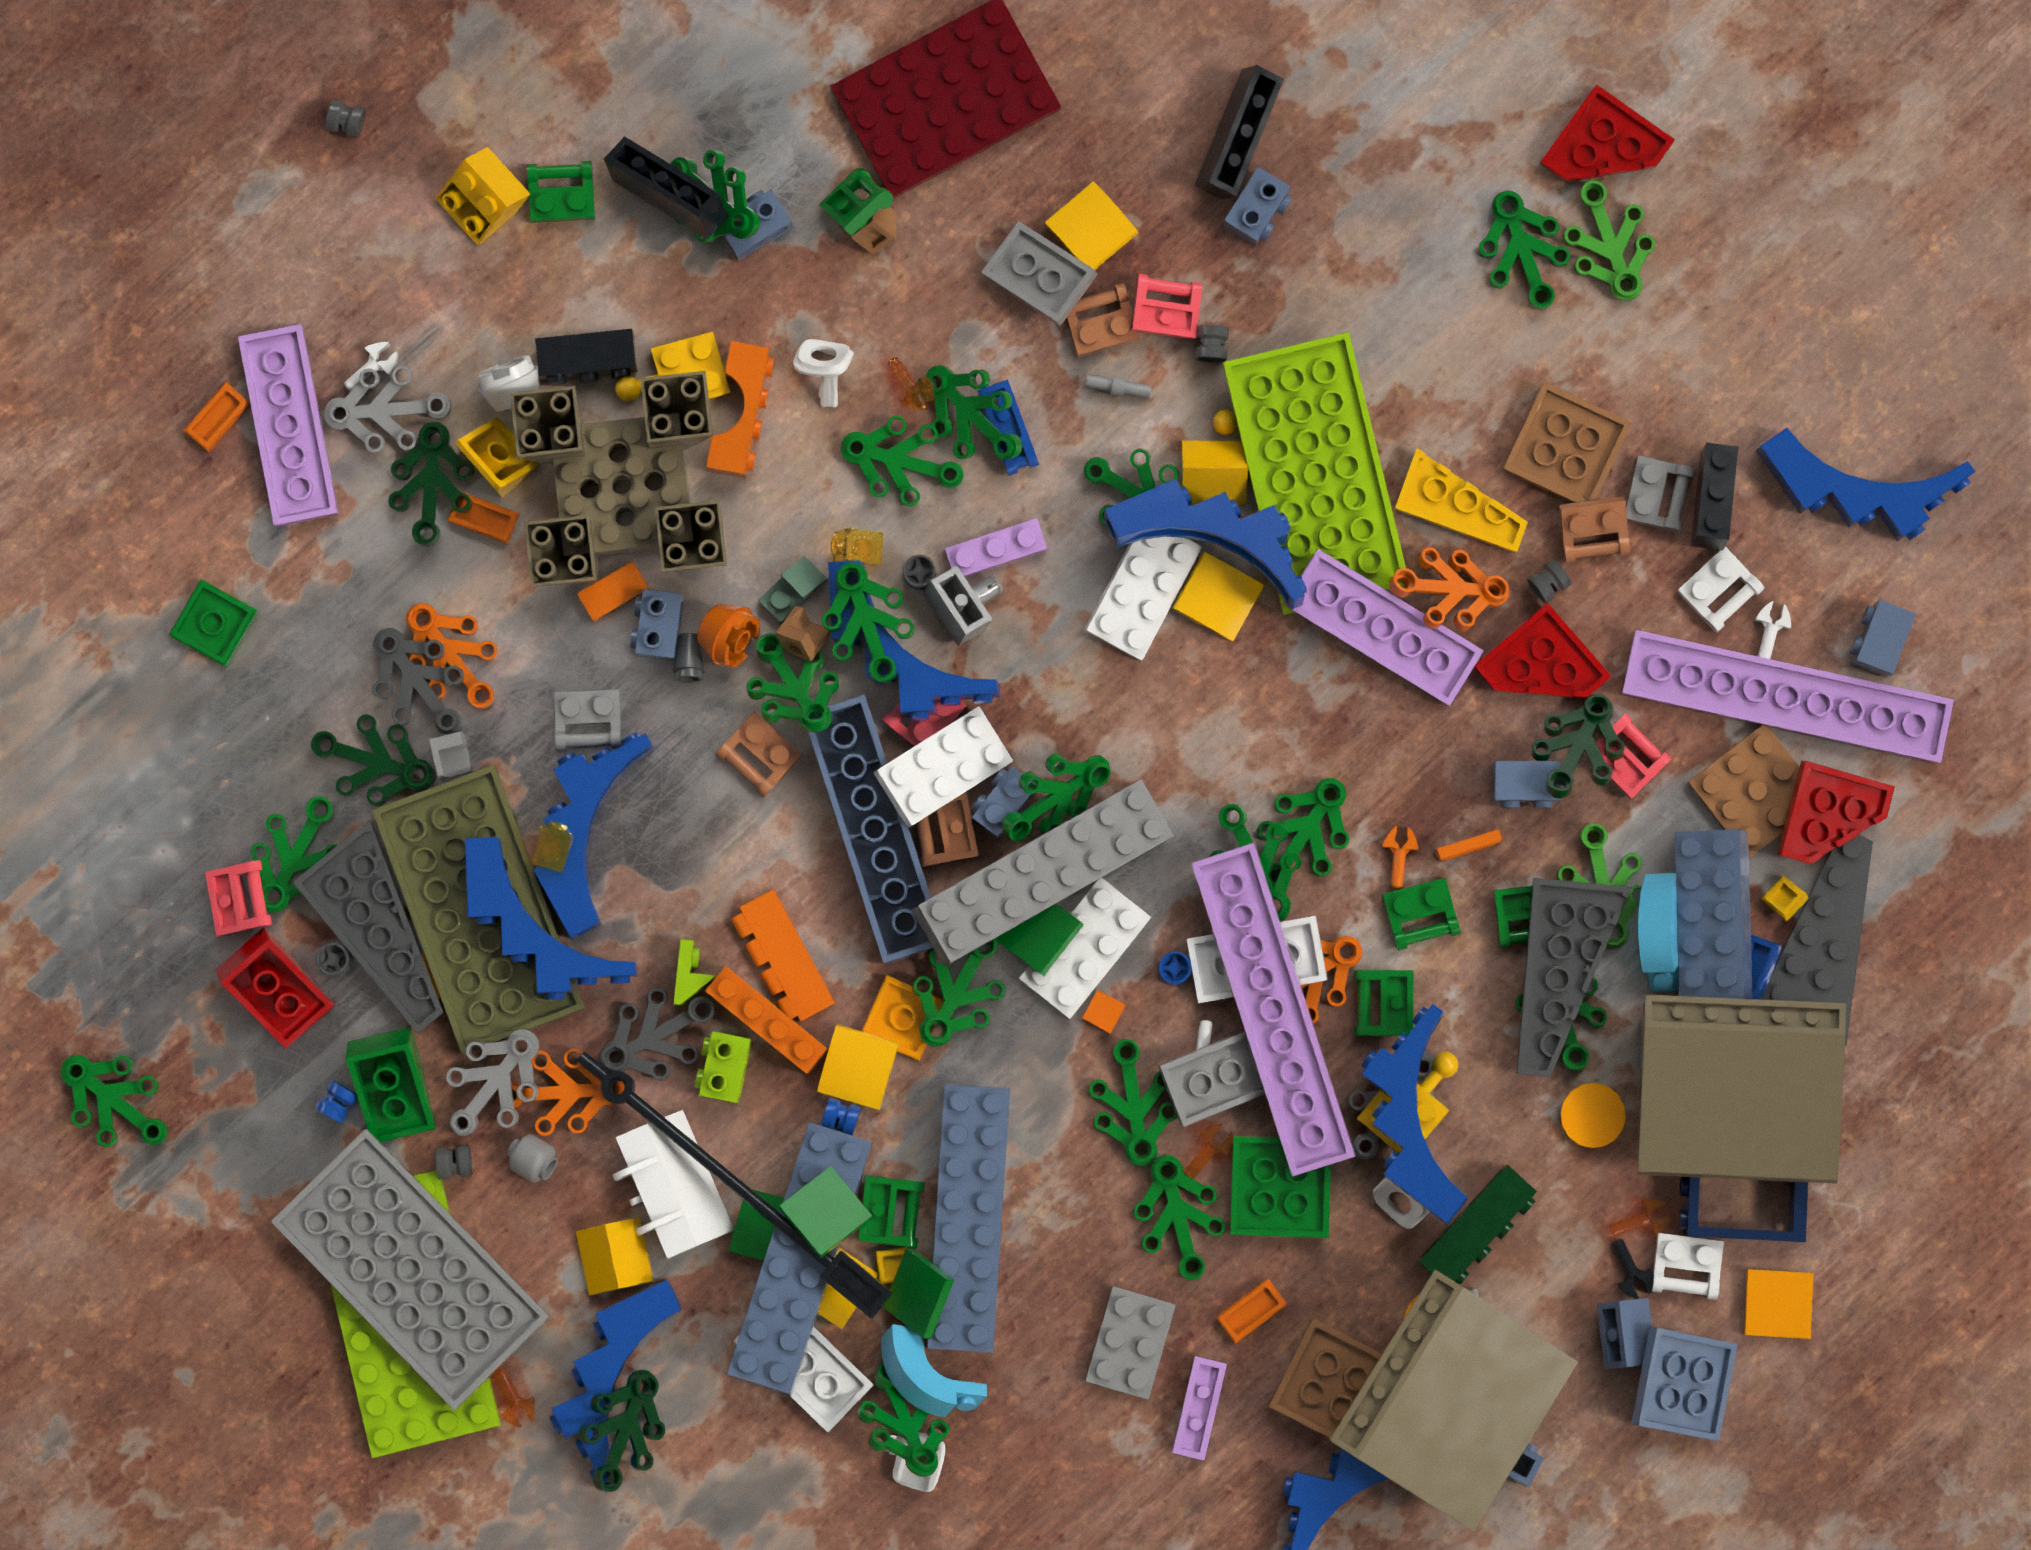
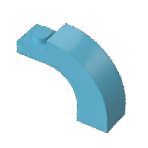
M1676 873L1646 874L1642 884L1638 913V940L1642 972L1647 973L1651 992L1679 991Z
M892 1324L881 1337L882 1360L890 1381L908 1402L920 1410L935 1416L946 1417L954 1407L961 1411L976 1409L987 1397V1384L948 1379L934 1370L925 1355L924 1338L920 1337L908 1326Z

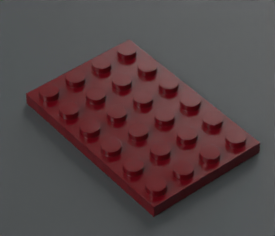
M990 0L830 85L884 187L891 192L893 199L1061 110L1059 101L1003 0Z

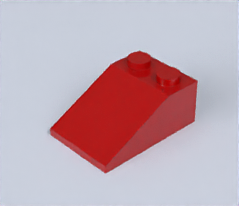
M265 927L259 930L215 969L220 983L285 1049L334 1006V1003Z

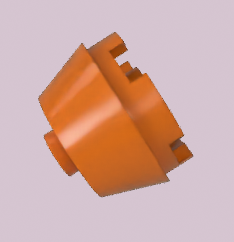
M717 604L703 618L698 629L697 642L716 665H728L735 668L747 658L748 654L744 650L748 646L751 637L757 640L760 632V620L755 618L747 607Z

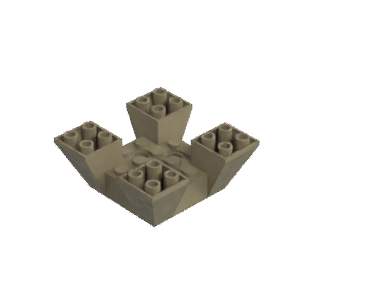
M706 371L640 378L645 417L595 423H583L576 386L510 393L517 458L554 465L559 518L524 522L531 588L596 581L599 557L659 551L662 573L727 566L720 500L690 502L685 450L713 437ZM617 448H623L628 451L626 459L622 462L611 460V454ZM651 477H661L664 482L659 490L651 491L646 488L647 481ZM627 480L631 482V488L626 494L614 492V487L618 481ZM587 484L599 486V491L595 497L585 498L582 496V490ZM624 512H631L635 515L634 522L626 527L620 526L618 524V517Z

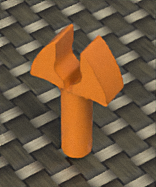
M1395 826L1386 836L1382 848H1389L1393 853L1390 887L1401 889L1404 881L1406 854L1411 850L1418 851V843L1414 833L1408 827L1407 841L1399 849V844L1395 841L1397 826Z

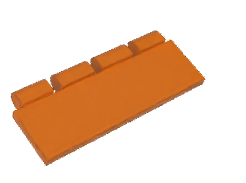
M772 889L740 906L739 909L742 913L731 918V921L741 939L751 934L755 936L756 939L746 943L745 947L757 968L766 963L770 964L771 967L761 972L760 975L772 997L783 991L785 992L786 996L775 1002L777 1007L791 1019L798 1017L800 1022L834 1005L835 1002L775 890Z

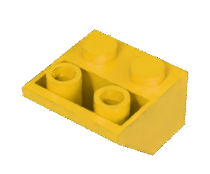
M486 147L463 160L435 199L478 246L516 214L530 193L497 156Z

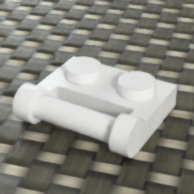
M1725 546L1724 550H1720L1682 585L1677 592L1718 633L1725 626L1724 622L1754 594L1759 595L1765 587ZM1739 578L1745 586L1717 612L1713 613L1708 606Z
M1657 1233L1651 1292L1662 1293V1290L1706 1295L1707 1299L1717 1300L1724 1241ZM1669 1267L1707 1272L1708 1282L1664 1277V1269Z

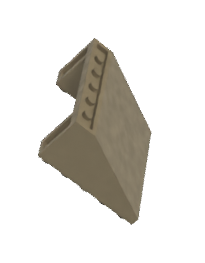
M1645 995L1641 1015L1637 1175L1837 1184L1846 1034V1003Z
M1434 1270L1329 1441L1472 1532H1475L1575 1369L1578 1361L1460 1284Z

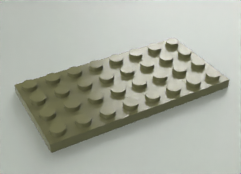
M495 764L372 810L462 1055L466 1054V1048L472 1042H499L509 1038L516 1030H531L586 1009L575 980H572L573 993H565V999L545 1000V994L537 993L536 955L530 956V962H511V957L502 955L501 918H496V924L477 925L476 919L468 917L465 839L499 837L502 843L504 864L517 897L535 922L561 943ZM474 1045L472 1051L478 1050L481 1047Z

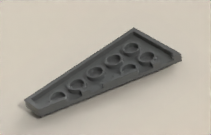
M368 820L293 881V884L419 1034L444 1012L370 820Z
M1861 835L1830 851L1810 891L1809 899L1805 902L1778 957L1761 999L1846 1003L1845 1046H1847L1873 841Z
M1533 878L1516 1074L1539 1077L1551 1076L1565 1044L1566 1037L1578 1014L1579 1007L1585 993H1587L1632 887Z

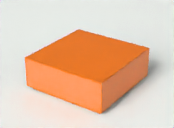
M1097 989L1082 1019L1111 1034L1126 1005Z

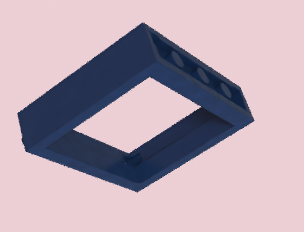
M1700 1177L1680 1178L1679 1192L1680 1196H1685L1684 1210H1679L1678 1219L1679 1229H1683V1236L1806 1242L1808 1182H1790L1788 1231L1698 1227Z

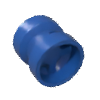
M1177 951L1164 955L1158 965V973L1162 981L1169 985H1179L1186 981L1191 973V963L1188 957Z
M331 1079L326 1087L327 1094L324 1098L318 1100L314 1108L336 1122L343 1124L347 1117V1109L356 1103L358 1097L356 1093ZM335 1097L338 1100L342 1101V1104L334 1100L333 1098Z
M830 1097L821 1126L836 1129L853 1136L861 1106L855 1104L847 1106L841 1104L839 1099Z

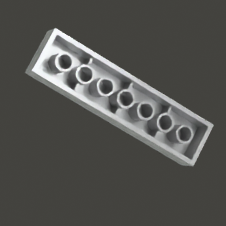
M1141 779L921 903L912 911L945 967L1162 844L1174 835Z

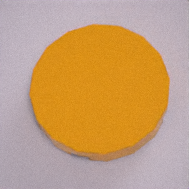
M1598 1083L1582 1084L1571 1090L1562 1101L1560 1111L1561 1127L1567 1137L1579 1146L1588 1148L1604 1147L1616 1140L1623 1130L1626 1119L1624 1104L1619 1095L1608 1086Z

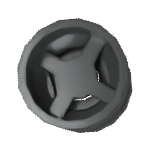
M334 99L327 113L325 130L334 133L342 130L348 137L358 139L364 125L366 108L360 106L346 107L343 101Z
M1219 325L1197 326L1196 337L1202 345L1195 349V359L1203 362H1226L1228 351L1223 345H1225V341L1229 338V328Z
M925 555L911 556L903 568L904 579L910 588L925 590L929 582L936 578V568L933 561Z
M1555 559L1546 563L1544 570L1540 573L1534 572L1527 578V582L1532 590L1545 604L1554 598L1558 590H1565L1572 585L1569 576Z
M338 943L323 945L316 955L318 968L330 976L339 977L345 975L352 966L353 958L351 952Z
M469 1144L458 1145L456 1149H448L447 1147L435 1149L436 1169L439 1180L450 1179L452 1175H459L461 1177L472 1176V1156Z

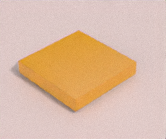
M886 975L862 1028V1032L900 1042L897 1052L920 1061L927 1046L919 1034L920 1024L925 1019L920 998L913 992L912 986ZM932 995L937 1012H939L944 1000ZM936 1025L930 1027L931 1035Z
M1746 1269L1743 1335L1811 1339L1814 1273Z

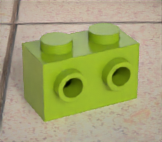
M712 1031L711 1038L705 1037L701 1056L707 1057L704 1070L698 1069L695 1081V1088L700 1089L699 1096L739 1104L752 1039Z

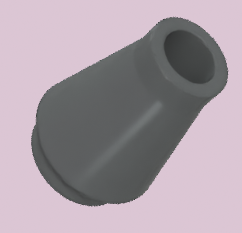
M682 633L679 635L673 673L676 674V680L679 682H699L702 680V674L705 673L700 647L697 642V634Z

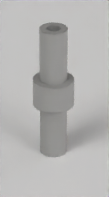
M1088 374L1086 387L1111 391L1110 395L1121 397L1124 394L1149 398L1151 391L1150 385L1126 381L1127 378L1114 376L1112 379Z

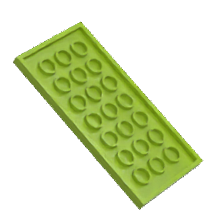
M1346 332L1223 362L1222 365L1244 456L1248 464V472L1257 510L1259 512L1275 505L1278 513L1283 512L1287 517L1291 530L1288 531L1287 542L1281 545V547L1286 546L1292 557L1293 564L1290 566L1295 576L1302 574L1316 549H1319L1384 590H1390V578L1398 569L1406 568L1350 333ZM1277 589L1283 615L1295 613V611L1283 605L1285 600Z
M437 1170L414 1175L417 1181L450 1213L443 1180L438 1179ZM331 1284L372 1458L501 1426L490 1377L456 1410H453Z

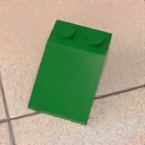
M411 1026L347 1042L345 1059L366 1126L379 1142L436 1129L421 1058Z

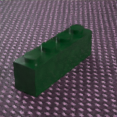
M1504 1165L1417 1262L1431 1275L1434 1270H1437L1456 1283L1461 1284L1470 1274L1466 1271L1469 1265L1474 1260L1479 1264L1490 1253L1492 1249L1488 1245L1496 1236L1501 1240L1514 1226L1510 1222L1518 1212L1524 1215L1536 1201L1532 1197L1537 1191L1509 1165Z

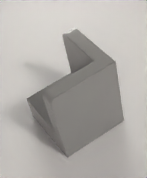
M461 731L429 739L439 779L443 780L472 772L465 737Z

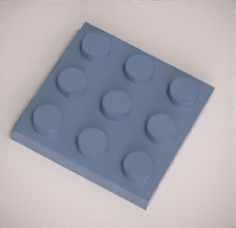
M1650 1326L1631 1424L1719 1441L1738 1344Z

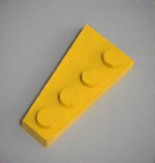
M1418 448L1415 450L1394 508L1396 511L1515 554L1518 551L1528 523L1496 500L1479 491L1477 487L1468 481L1466 482L1452 473L1450 469L1441 463H1437L1428 457L1426 453Z

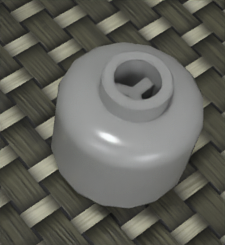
M533 1134L525 1135L520 1140L515 1139L507 1151V1156L510 1157L509 1168L511 1171L532 1183L547 1180L555 1171L558 1163V1158L555 1157V1148Z

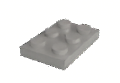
M1020 221L1017 222L981 272L983 277L1059 326H1061L1098 275L1096 270Z
M1245 1030L1158 1065L1182 1127L1265 1094Z
M1112 1286L1085 1381L1149 1400L1176 1304Z

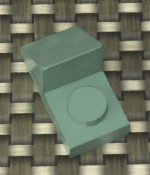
M804 556L781 574V578L758 601L782 624L796 605L801 606L828 579Z

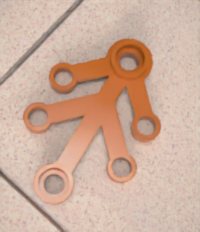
M1432 547L1425 548L1418 555L1419 565L1427 570L1433 569L1443 580L1418 579L1412 570L1400 568L1389 581L1391 592L1398 597H1407L1412 592L1447 595L1437 606L1429 608L1423 615L1424 624L1431 629L1438 628L1444 622L1445 615L1465 596L1478 598L1468 609H1462L1455 615L1453 623L1460 631L1469 630L1474 625L1476 617L1487 606L1499 607L1509 597V586L1506 580L1497 575L1486 576L1470 560L1468 553L1464 550L1454 551L1448 558V565L1440 558L1438 551ZM1425 555H1429L1433 562L1428 561ZM1455 557L1460 558L1463 564L1457 563ZM1464 571L1474 583L1465 582L1456 572ZM1398 582H1401L1405 588L1401 587ZM1489 589L1493 590V591L1495 592L1496 596L1493 595V594L1489 591ZM1430 614H1434L1438 621H1434ZM1461 616L1468 620V624L1461 620Z
M426 603L412 606L407 612L406 623L408 628L414 633L413 641L426 642L428 637L430 640H438L445 647L444 656L439 660H433V667L446 668V663H448L450 666L461 668L465 675L463 683L468 689L467 697L469 702L478 709L490 707L495 698L493 689L487 683L479 682L458 654L480 656L485 661H492L498 655L497 646L491 641L476 643L445 639L438 630V628L457 629L462 634L471 636L478 631L479 625L477 620L470 615H465L462 618L438 615L434 607ZM426 614L429 618L428 623L423 626L417 623L418 616ZM472 620L474 628L471 631L463 630L462 625L464 621ZM434 644V656L440 653V646L438 644ZM487 645H491L494 648L493 654L489 657L482 654V649ZM411 653V657H409L411 662L419 659L422 661V665L427 666L426 660L423 658L424 654ZM454 670L457 676L460 677L459 671ZM430 680L429 686L431 688L434 685L442 687V693L438 696L442 700L447 693L444 681ZM481 690L486 691L488 694L484 702L476 700V694Z
M1351 936L1338 937L1334 942L1321 940L1323 954L1328 955L1324 958L1326 972L1336 967L1333 988L1326 995V1000L1332 1007H1340L1345 1003V986L1349 968L1355 966L1362 957L1361 944ZM1348 946L1352 951V955L1349 958L1341 957V947ZM1323 981L1309 983L1306 1003L1308 1009H1312L1315 1012V1018L1312 1020L1313 1024L1319 1018L1317 1007ZM1338 991L1342 994V1001L1340 1003H1333L1331 1001L1330 995L1332 992Z
M569 1049L564 1055V1062L570 1068H577L593 1084H577L552 1062L551 1056L545 1051H538L537 1055L532 1059V1066L535 1069L544 1071L560 1085L538 1087V1096L533 1100L560 1099L546 1116L538 1118L535 1123L537 1133L542 1136H549L555 1131L556 1124L579 1098L593 1097L580 1114H574L568 1120L569 1130L576 1134H581L587 1130L588 1122L603 1105H615L603 1097L601 1081L579 1063L576 1065L569 1063L568 1056L571 1053L577 1052L579 1056L582 1054L578 1049ZM541 1054L547 1057V1064L543 1067L537 1066L535 1062L536 1057ZM618 1082L615 1085V1092L617 1094H621L624 1091L625 1087L622 1082ZM512 1083V1089L517 1094V1089L520 1085ZM523 1088V1095L531 1098L533 1089ZM518 1095L514 1100V1108L520 1107L523 1103ZM579 1117L584 1121V1126L581 1130H575L572 1127V1122L575 1118ZM543 1120H548L551 1123V1129L546 1133L542 1132L539 1128Z

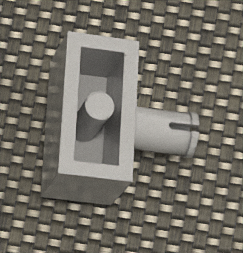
M955 566L932 579L923 594L959 647L985 632L992 618L983 603L1002 594L1003 589L1000 583L994 586L998 579L993 575L976 586L971 587L959 567Z

